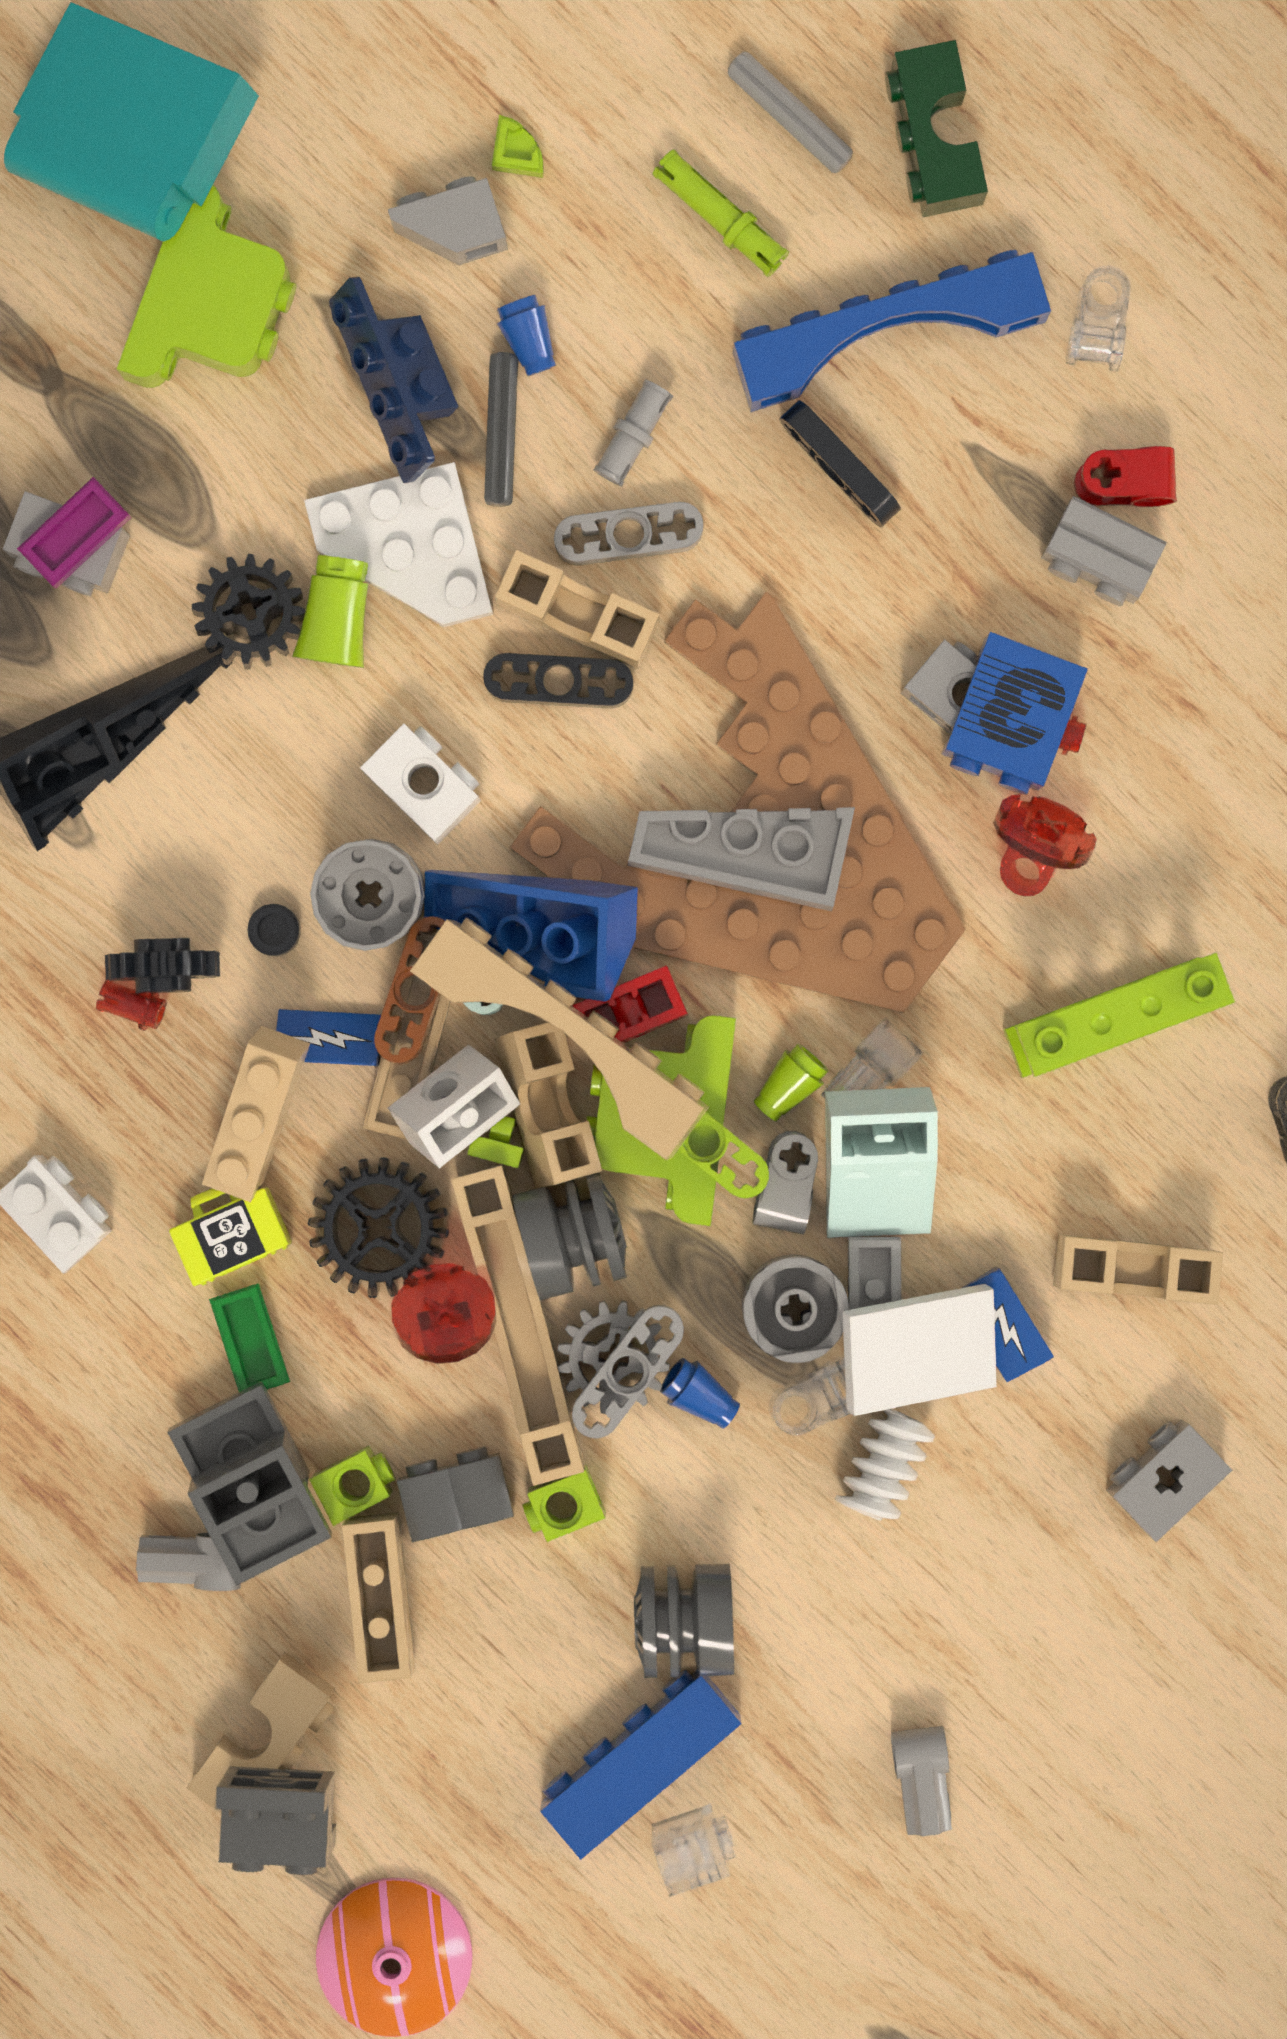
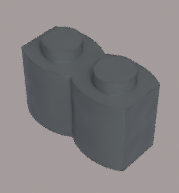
M484 1446L457 1453L458 1463L438 1468L436 1459L406 1466L407 1476L398 1478L397 1484L411 1541L416 1542L514 1517L500 1453L488 1455L487 1447Z

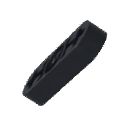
M798 400L779 418L789 435L874 524L882 528L901 510L899 503L887 488L804 402Z
M502 653L489 660L483 673L484 684L489 694L496 700L507 703L613 709L624 705L630 699L634 687L630 669L624 663L614 659ZM510 664L515 674L530 676L528 665H539L535 675L538 693L526 694L529 689V683L525 682L512 683L511 691H502L500 682L492 681L493 674L502 673L503 665ZM553 667H565L574 677L573 687L564 695H553L544 687V676ZM580 668H591L588 678L596 680L604 679L606 671H616L617 680L625 681V688L616 689L615 696L608 698L605 697L603 688L588 686L589 697H578L582 688Z

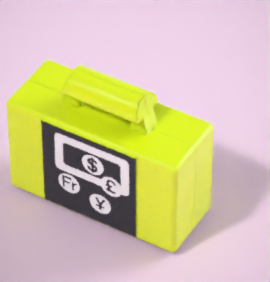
M268 1187L257 1190L251 1202L229 1195L232 1202L207 1213H204L201 1204L226 1193L211 1188L191 1197L194 1219L171 1228L169 1233L193 1286L200 1284L204 1286L207 1284V1281L213 1282L218 1276H223L253 1263L270 1253L274 1255L277 1253V1250L281 1248L285 1250L288 1248V1245L292 1244L291 1237Z

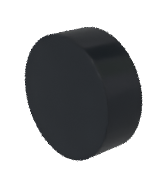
M268 904L260 907L252 914L248 922L247 932L251 944L259 952L269 956H282L292 951L299 942L301 926L299 919L293 911L279 904Z

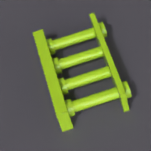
M1216 952L1202 958L1191 959L1003 1029L1020 1077L1024 1078L1032 1074L1036 1077L1236 1002Z

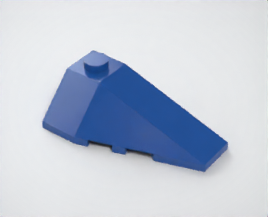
M444 870L425 871L424 918L438 917L444 921L447 919L454 920L462 924L465 918H468L492 936L487 942L492 948L502 955L510 949L533 965L534 968L530 974L544 981V986L552 980L575 997L603 1002L610 1000L636 940L638 887L592 880Z

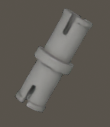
M646 379L625 418H618L613 428L617 432L598 465L593 469L600 476L621 487L642 448H649L653 441L650 434L667 404L673 398V395L667 390Z

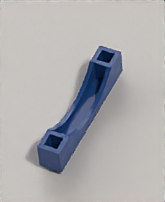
M1017 250L1005 251L990 257L987 260L989 265L969 271L968 265L952 267L939 273V280L920 286L918 280L906 281L889 289L890 295L870 301L869 295H861L839 304L840 310L821 316L819 310H812L791 318L790 326L771 331L769 325H763L743 332L740 335L741 340L734 342L733 357L750 412L800 398L813 377L835 355L859 339L886 328L911 323H948L973 328L997 338L1045 323L1051 313V308L1033 252L1019 256Z

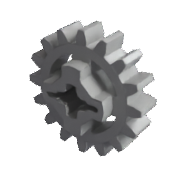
M601 1301L599 1303V1315L593 1317L586 1309L580 1311L581 1320L584 1323L580 1328L573 1324H567L565 1330L573 1337L572 1343H559L558 1351L569 1355V1361L558 1365V1371L560 1373L572 1372L574 1378L566 1385L568 1392L575 1391L578 1388L584 1390L589 1383L582 1373L579 1361L592 1364L595 1370L598 1371L606 1361L603 1358H599L600 1351H609L611 1344H614L617 1333L620 1334V1342L628 1332L629 1326L631 1327L645 1310L644 1308H641L634 1316L627 1314V1301L620 1302L617 1312H610L607 1303ZM611 1322L608 1335L596 1343L583 1341L592 1329L601 1324ZM659 1322L649 1326L651 1332L645 1340L649 1353L645 1354L652 1364L658 1359V1354L651 1352L650 1349L656 1343L654 1336L662 1329ZM628 1356L629 1360L627 1363H619L617 1370L613 1372L614 1379L619 1383V1380L631 1372L644 1373L643 1366L638 1359ZM665 1362L658 1372L669 1371L670 1364ZM654 1377L647 1387L660 1391L663 1386ZM604 1379L600 1381L599 1388L606 1391L600 1400V1412L605 1414L606 1408L613 1398L617 1400L619 1405H623L628 1397L615 1393ZM644 1391L637 1399V1402L642 1406L648 1404ZM587 1401L583 1406L586 1407L589 1402Z

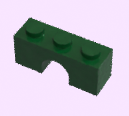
M956 40L895 52L891 71L885 72V83L890 103H899L902 121L896 122L895 128L899 150L901 153L909 152L913 171L906 172L907 189L911 203H920L922 217L983 205L988 189L978 142L959 145L946 143L935 134L931 125V118L937 112L946 108L961 106L967 91Z

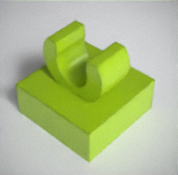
M507 1116L502 1118L491 1127L489 1138L479 1137L470 1144L467 1155L520 1168L524 1148L510 1145L516 1119Z

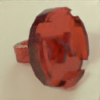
M1014 794L1002 800L993 821L998 836L1008 845L1001 860L999 870L1005 886L1013 893L1021 896H1034L1044 890L1054 877L1057 868L1079 869L1087 864L1095 849L1097 839L1094 833L1087 834L1084 831L1087 823L1079 814L1068 807L1041 796H1032L1030 802L1020 801L1021 795ZM1026 858L1033 861L1039 869V878H1024L1016 868V860Z
M453 1263L433 1264L425 1267V1269L413 1272L403 1282V1287L399 1290L397 1296L395 1293L391 1303L393 1331L401 1346L417 1359L435 1364L459 1362L476 1354L490 1340L497 1323L495 1296L487 1281L477 1273L475 1276L471 1272L465 1271L464 1266Z

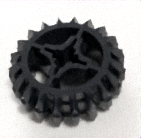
M381 1157L378 1163V1173H372L371 1164L365 1158L359 1160L360 1177L355 1178L348 1166L339 1169L340 1176L346 1183L342 1188L331 1179L324 1182L323 1186L334 1197L331 1201L322 1197L314 1198L313 1205L318 1209L325 1210L326 1215L325 1218H309L308 1226L324 1228V1236L312 1238L309 1240L312 1248L326 1244L330 1252L317 1260L319 1267L326 1266L333 1260L339 1265L331 1274V1281L337 1283L344 1277L346 1272L353 1276L348 1285V1292L355 1294L359 1290L362 1280L369 1282L368 1297L376 1298L380 1291V1282H386L387 1292L391 1297L399 1294L398 1278L402 1277L406 1285L410 1289H414L419 1283L412 1272L413 1269L417 1267L427 1276L434 1272L432 1265L424 1259L426 1254L435 1258H442L444 1256L445 1250L431 1243L433 1237L447 1238L449 1236V1229L434 1227L433 1219L447 1216L448 1210L446 1207H440L431 1211L428 1202L437 1199L441 1193L438 1188L428 1191L425 1195L420 1192L418 1188L428 1178L425 1173H419L410 1183L405 1179L409 1172V1163L401 1162L396 1174L393 1175L389 1174L390 1159L388 1157ZM370 1184H385L400 1190L393 1200L380 1209L373 1208L364 1201L361 1202L352 1194L357 1189ZM411 1202L416 1206L421 1219V1237L417 1249L408 1242L409 1240L404 1237L399 1228V1219ZM396 1206V1211L389 1218L392 1225L387 1227L392 1229L391 1238L387 1239L384 1236H380L369 1241L362 1248V1244L369 1237L366 1230L371 1228L366 1226L368 1218L362 1213L378 1219L383 1215L389 1214ZM341 1207L349 1212V1215L355 1220L359 1229L358 1237L347 1253L342 1248L337 1233V1220ZM375 1247H385L394 1254L397 1253L406 1261L403 1265L390 1270H372L358 1264Z

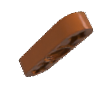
M422 918L409 931L374 1037L378 1053L391 1063L406 1064L413 1061L421 1053L441 994L431 987L430 996L427 1001L421 1005L413 1006L403 1000L401 987L406 979L416 976L410 972L413 966H408L411 957L414 956L416 959H419L425 951V946L418 941L421 933L430 934L433 927L441 928L445 923L441 918ZM395 1006L412 1015H423L420 1025H417L412 1020L409 1021L406 1035L413 1039V1044L410 1049L402 1047L398 1055L391 1053L392 1045L385 1041L388 1032L397 1033L402 1021V1017L392 1016Z

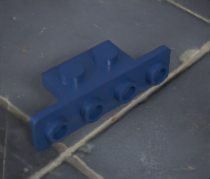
M351 277L347 279L329 300L332 318L336 326L339 327L350 354L352 367L358 373L368 397L371 413L377 419L387 443L390 459L396 466L403 483L414 482L435 461L434 453L420 421L449 417L459 406L421 315L378 321L361 278Z

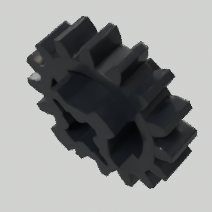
M248 554L245 566L239 567L232 557L226 558L228 571L221 573L219 570L211 567L208 570L213 582L211 586L199 583L196 586L197 593L204 599V602L193 603L191 609L193 615L205 619L194 625L198 636L211 635L205 643L206 650L211 654L222 648V660L226 665H229L235 656H239L242 659L244 669L250 670L253 658L260 657L266 667L271 666V652L276 650L286 657L289 654V649L285 642L287 637L298 640L301 630L293 622H299L304 619L305 608L293 605L303 599L301 588L287 589L293 580L292 573L286 570L278 576L275 575L276 565L275 561L271 558L261 568L256 566L253 554ZM248 580L265 583L271 588L259 589L249 584ZM230 587L231 592L225 604L216 607L221 594ZM251 603L253 609L256 610L257 618L247 621L246 616L242 614L241 606ZM281 613H283L279 627L268 637L267 631L272 620L281 617ZM236 633L249 639L250 643L236 642L227 636Z
M190 938L134 940V953L105 955L106 980L135 981L136 993L140 994L191 992V979L220 977V954L217 951H190Z

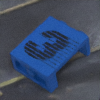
M989 632L979 652L978 664L950 738L944 745L941 755L952 758L949 766L958 771L979 776L980 771L984 770L999 776L998 784L1000 786L1027 795L1030 788L1038 791L1045 785L1088 669Z

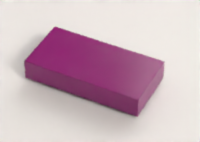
M92 477L17 549L57 589L132 517Z

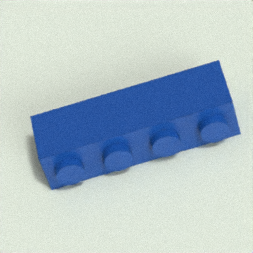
M686 1669L680 1672L679 1677H674L664 1686L662 1691L666 1696L650 1709L645 1703L638 1707L623 1721L622 1724L626 1728L623 1733L612 1742L606 1737L599 1740L583 1755L582 1758L586 1762L585 1765L572 1776L567 1771L560 1773L542 1790L546 1798L541 1801L540 1812L580 1860L742 1724L739 1712L709 1676H699L698 1670L691 1675Z

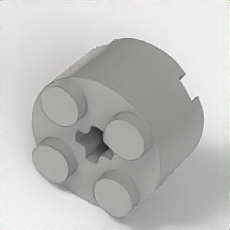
M796 1254L779 1256L761 1265L751 1275L742 1298L743 1320L753 1341L770 1356L790 1363L808 1362L825 1355L843 1334L842 1311L849 1310L847 1294L838 1277L820 1261ZM797 1294L801 1302L809 1303V1309L801 1311V1320L796 1322L792 1321L789 1314L780 1312L781 1306L788 1304V1296Z

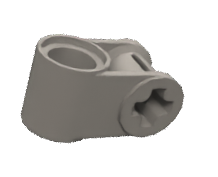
M786 1131L779 1134L771 1142L766 1161L769 1169V1180L765 1189L756 1197L753 1225L805 1234L813 1198L812 1187L818 1163V1152L814 1143L804 1134L797 1131ZM792 1142H799V1149L804 1154H807L805 1162L796 1161L794 1169H787V1162L779 1157L781 1149L790 1150Z

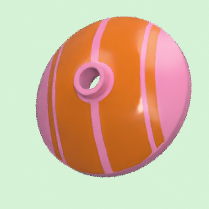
M393 1877L373 1880L346 1894L327 1916L321 1929L316 1949L318 1979L331 2006L353 2026L365 2032L385 2037L413 2035L425 2031L442 2021L462 1998L472 1968V1943L462 1915L453 1903L438 1890L425 1883L407 1878ZM389 1958L396 1959L401 1965V1970L396 1974H389L384 1971L382 1962Z

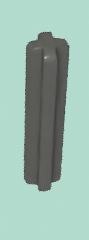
M508 352L492 353L489 363L484 499L487 505L496 507L509 506L513 502L518 360L515 354Z

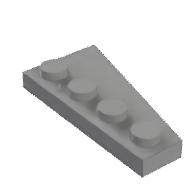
M855 807L811 811V808H791L788 811L757 812V809H736V812H708L707 810L640 811L628 866L832 911Z

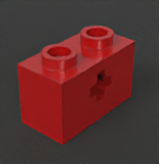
M667 965L616 986L608 1001L586 999L572 1005L586 1017H589L595 1011L619 1029L614 1037L623 1044L689 1016Z

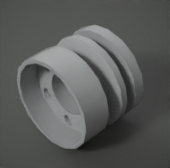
M367 839L345 843L329 853L314 874L310 896L314 916L328 936L345 947L367 951L387 947L409 933L411 927L422 914L425 886L422 872L411 855L393 843ZM362 881L368 885L375 882L381 884L383 888L378 893L379 898L382 900L380 906L373 902L366 905L360 903L358 899L363 892L359 884Z

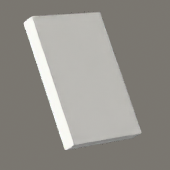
M986 1284L842 1311L847 1411L854 1416L997 1387L993 1289Z

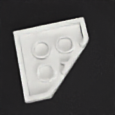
M455 462L426 469L414 482L403 483L401 477L397 476L304 500L316 549L319 554L368 563L366 582L396 600L402 601L442 627L493 615Z

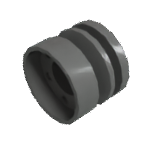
M599 1172L586 1176L591 1195L590 1199L580 1200L574 1179L566 1181L567 1205L560 1207L556 1206L547 1187H540L513 1195L515 1212L526 1257L540 1301L574 1291L573 1267L583 1265L593 1286L601 1285L597 1261L604 1259L608 1260L614 1281L627 1278L625 1271L627 1245L615 1199L612 1198L602 1182Z
M730 1563L695 1565L691 1589H681L675 1565L667 1566L668 1589L655 1590L654 1566H641V1577L636 1595L634 1596L635 1649L638 1651L644 1668V1678H657V1654L670 1653L671 1677H679L683 1653L694 1652L699 1676L734 1675Z

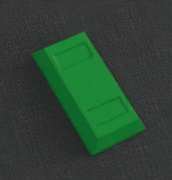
M257 1283L209 1299L238 1391L240 1392L260 1381L263 1382L267 1390L291 1382L260 1284Z

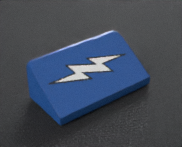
M278 1010L276 1031L310 1043L304 1062L379 1066L380 1054L374 1042L375 1032L381 1017L380 1014Z
M994 1267L962 1287L986 1284L993 1289L996 1366L1006 1382L1054 1358L1000 1268Z

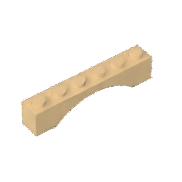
M465 918L462 924L447 919L410 972L451 1002H488L509 1005L537 1015L562 1030L588 1054L604 1076L616 1101L623 1129L665 1160L673 1158L709 1108L708 1105L700 1100L704 1091L681 1074H678L674 1080L657 1069L661 1060L636 1042L630 1049L616 1039L614 1036L619 1029L600 1014L593 1011L589 1017H586L571 1006L576 997L556 982L550 980L544 986L529 975L534 966L510 949L502 955L487 944L492 936L482 927L468 918Z
M505 1165L451 1179L453 1190L493 1325L532 1484L534 1486L582 1473L585 1469V1463L562 1377L558 1371V1362L542 1303L538 1297L526 1257Z

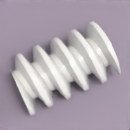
M894 1409L883 1410L888 1415L886 1420H869L868 1424L879 1434L878 1439L861 1438L860 1444L871 1455L869 1458L853 1457L851 1462L862 1472L861 1477L845 1476L843 1482L854 1493L852 1496L836 1495L835 1497L837 1502L880 1521L882 1518L899 1519L901 1512L890 1500L908 1499L909 1492L899 1483V1480H916L918 1474L907 1462H921L926 1458V1454L916 1445V1442H933L935 1438L934 1434L923 1423Z

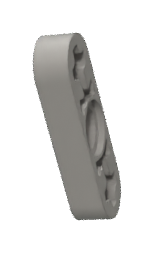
M672 502L573 515L559 523L555 530L554 543L560 558L568 564L577 566L686 552L694 548L701 540L703 518L696 507L686 502ZM683 514L685 522H694L695 528L687 530L686 539L677 540L675 532L659 533L661 544L651 545L652 527L648 517L658 516L657 527L673 524L674 515ZM634 520L642 526L644 537L640 544L632 548H625L616 542L613 535L614 529L621 521ZM597 523H607L605 531L606 542L610 551L600 552V541L585 543L584 552L580 554L574 553L572 545H563V539L571 537L572 528L580 527L583 535L592 536L599 535Z
M653 1305L645 1309L578 1396L573 1406L572 1419L575 1427L581 1434L590 1438H602L613 1432L680 1344L684 1327L680 1315L673 1308L666 1305ZM666 1315L672 1320L669 1329L674 1335L669 1341L664 1338L656 1341L650 1351L660 1356L652 1364L643 1351L628 1346L633 1337H637L638 1341L643 1344L651 1332L649 1326L646 1325L647 1320L652 1317L659 1321ZM632 1356L641 1362L644 1373L642 1379L637 1384L623 1386L614 1379L612 1368L614 1363L621 1357ZM604 1379L611 1390L619 1395L628 1397L623 1405H619L617 1400L613 1398L605 1411L607 1417L610 1418L609 1422L604 1425L597 1421L590 1427L584 1422L587 1413L582 1406L587 1401L590 1404L596 1405L601 1400L606 1391L596 1386Z

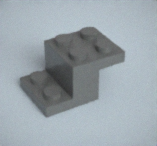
M262 1381L169 1427L167 1433L192 1478L187 1494L236 1586L331 1538L332 1531L308 1488L310 1471Z
M229 1766L216 1787L215 1809H221L219 1863H232V1869L239 1872H259L264 1870V1865L285 1866V1872L295 1875L315 1874L317 1867L326 1868L334 1849L336 1838V1824H332L335 1772Z

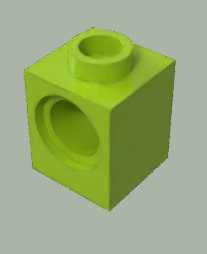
M370 1445L318 1471L309 1480L332 1525L335 1526L390 1497L393 1490L389 1483L396 1480L385 1455L382 1452L374 1455ZM356 1469L364 1472L370 1481L369 1492L362 1496L349 1494L344 1489L342 1483L343 1474L346 1471Z
M585 1464V1469L582 1473L529 1487L527 1495L530 1501L522 1504L533 1533L542 1530L547 1542L603 1520L606 1516V1511L587 1464ZM556 1492H567L576 1500L577 1509L567 1518H558L549 1511L547 1507L548 1498Z

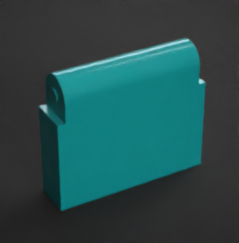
M70 2L13 111L20 119L7 142L4 152V164L7 171L11 174L160 241H167L178 232L193 203L202 207L259 95L240 74Z

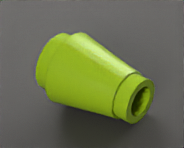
M797 1044L791 1051L785 1050L759 1092L760 1094L753 1102L765 1115L777 1122L782 1115H785L824 1085L821 1079L829 1070L813 1053L804 1046Z

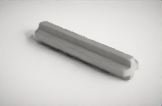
M744 51L732 61L728 67L729 77L832 173H838L848 164L852 158V149L751 54Z

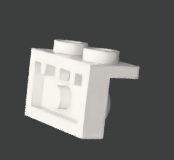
M34 1155L26 1162L28 1165L0 1190V1205L64 1274L112 1231L104 1222L109 1215L90 1194L82 1198L69 1184L74 1179L72 1173L59 1159L52 1156L47 1160L43 1155Z

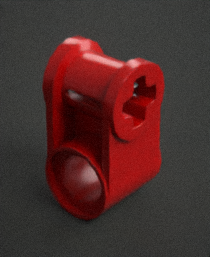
M1148 446L1136 449H1103L1095 451L1088 456L1075 474V492L1081 500L1093 506L1132 505L1137 507H1159L1177 502L1174 448ZM1096 469H1101L1102 477L1111 478V481L1105 488L1101 487L1100 479L1091 478Z

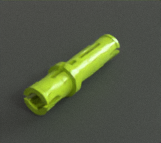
M675 149L669 151L660 160L659 164L663 167H655L652 173L653 176L663 182L724 237L722 241L724 245L730 250L736 247L762 270L766 277L771 276L782 265L780 259L785 260L789 255V250L783 248L756 224L757 217L751 211L745 213L741 211L678 155Z

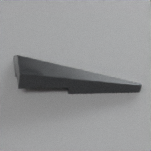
M206 647L198 649L0 738V794L36 851L43 849L49 843L47 835L67 816L74 819L83 810L81 802L103 781L108 783L113 781L166 729L164 721L183 702L191 704L200 695L198 688L220 666L227 669L232 664V662L229 665L223 663L222 648L211 654L206 650Z

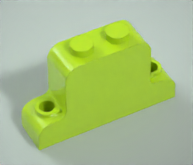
M212 185L202 207L193 203L178 232L171 239L162 242L117 366V371L126 381L146 388L157 387L166 380L169 381L178 360L181 358L192 360L237 377H247L259 369L262 360L269 362L275 352L279 332L274 331V327L280 311L283 313L289 311L295 296L296 283L290 282L289 271L278 251L225 232L231 215V206L223 203L214 185Z
M712 1015L704 1017L697 1024L688 1023L684 1053L649 1051L661 1060L657 1069L672 1080L678 1074H681L701 1088L704 1094L700 1100L709 1106L706 1112L723 1125L736 1018ZM594 1064L590 1095L600 1096L598 1116H587V1121H589L601 1168L610 1172L668 1179L665 1209L674 1210L676 1216L685 1223L711 1226L716 1181L680 1151H677L673 1158L665 1160L623 1129L616 1101L604 1076ZM707 1125L698 1126L693 1129L688 1140L692 1152L702 1157L715 1153L720 1144L717 1131ZM719 1160L710 1165V1168L713 1169L716 1173L718 1171Z

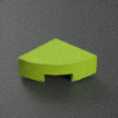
M499 115L492 171L543 178L542 153L533 136L518 121Z

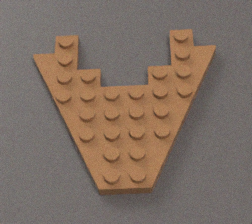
M765 592L738 629H735L695 599L667 636L664 643L746 703L716 744L717 747L757 776L730 812H736V809H757V812L788 811L791 808H811V811L855 807L832 911L628 866V862L623 868L541 806L509 848L549 878L592 880L638 887L636 940L632 948L904 1013L966 930L773 596Z

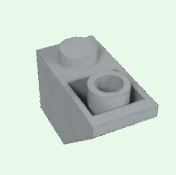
M463 177L447 184L445 187L446 191L428 197L424 192L409 194L396 202L397 207L388 209L395 233L457 265L508 250L506 236L487 178L476 181L475 177Z

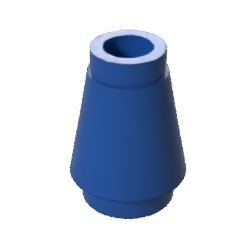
M536 295L516 300L497 309L501 320L497 325L520 364L524 367L527 376L535 375L556 366L553 358L554 353L545 305L539 306Z
M681 1358L671 1368L660 1390L663 1395L668 1397L667 1403L716 1424L722 1429L729 1425L740 1407V1403L733 1399L698 1361L691 1363L685 1358Z

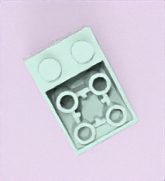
M931 1088L825 1091L827 1238L931 1233L938 1161V1111Z

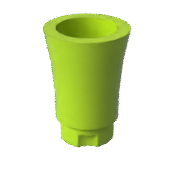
M318 555L316 563L317 575L311 576L309 597L302 628L292 657L364 668L363 633L368 584L363 582L366 579L368 563L347 558Z

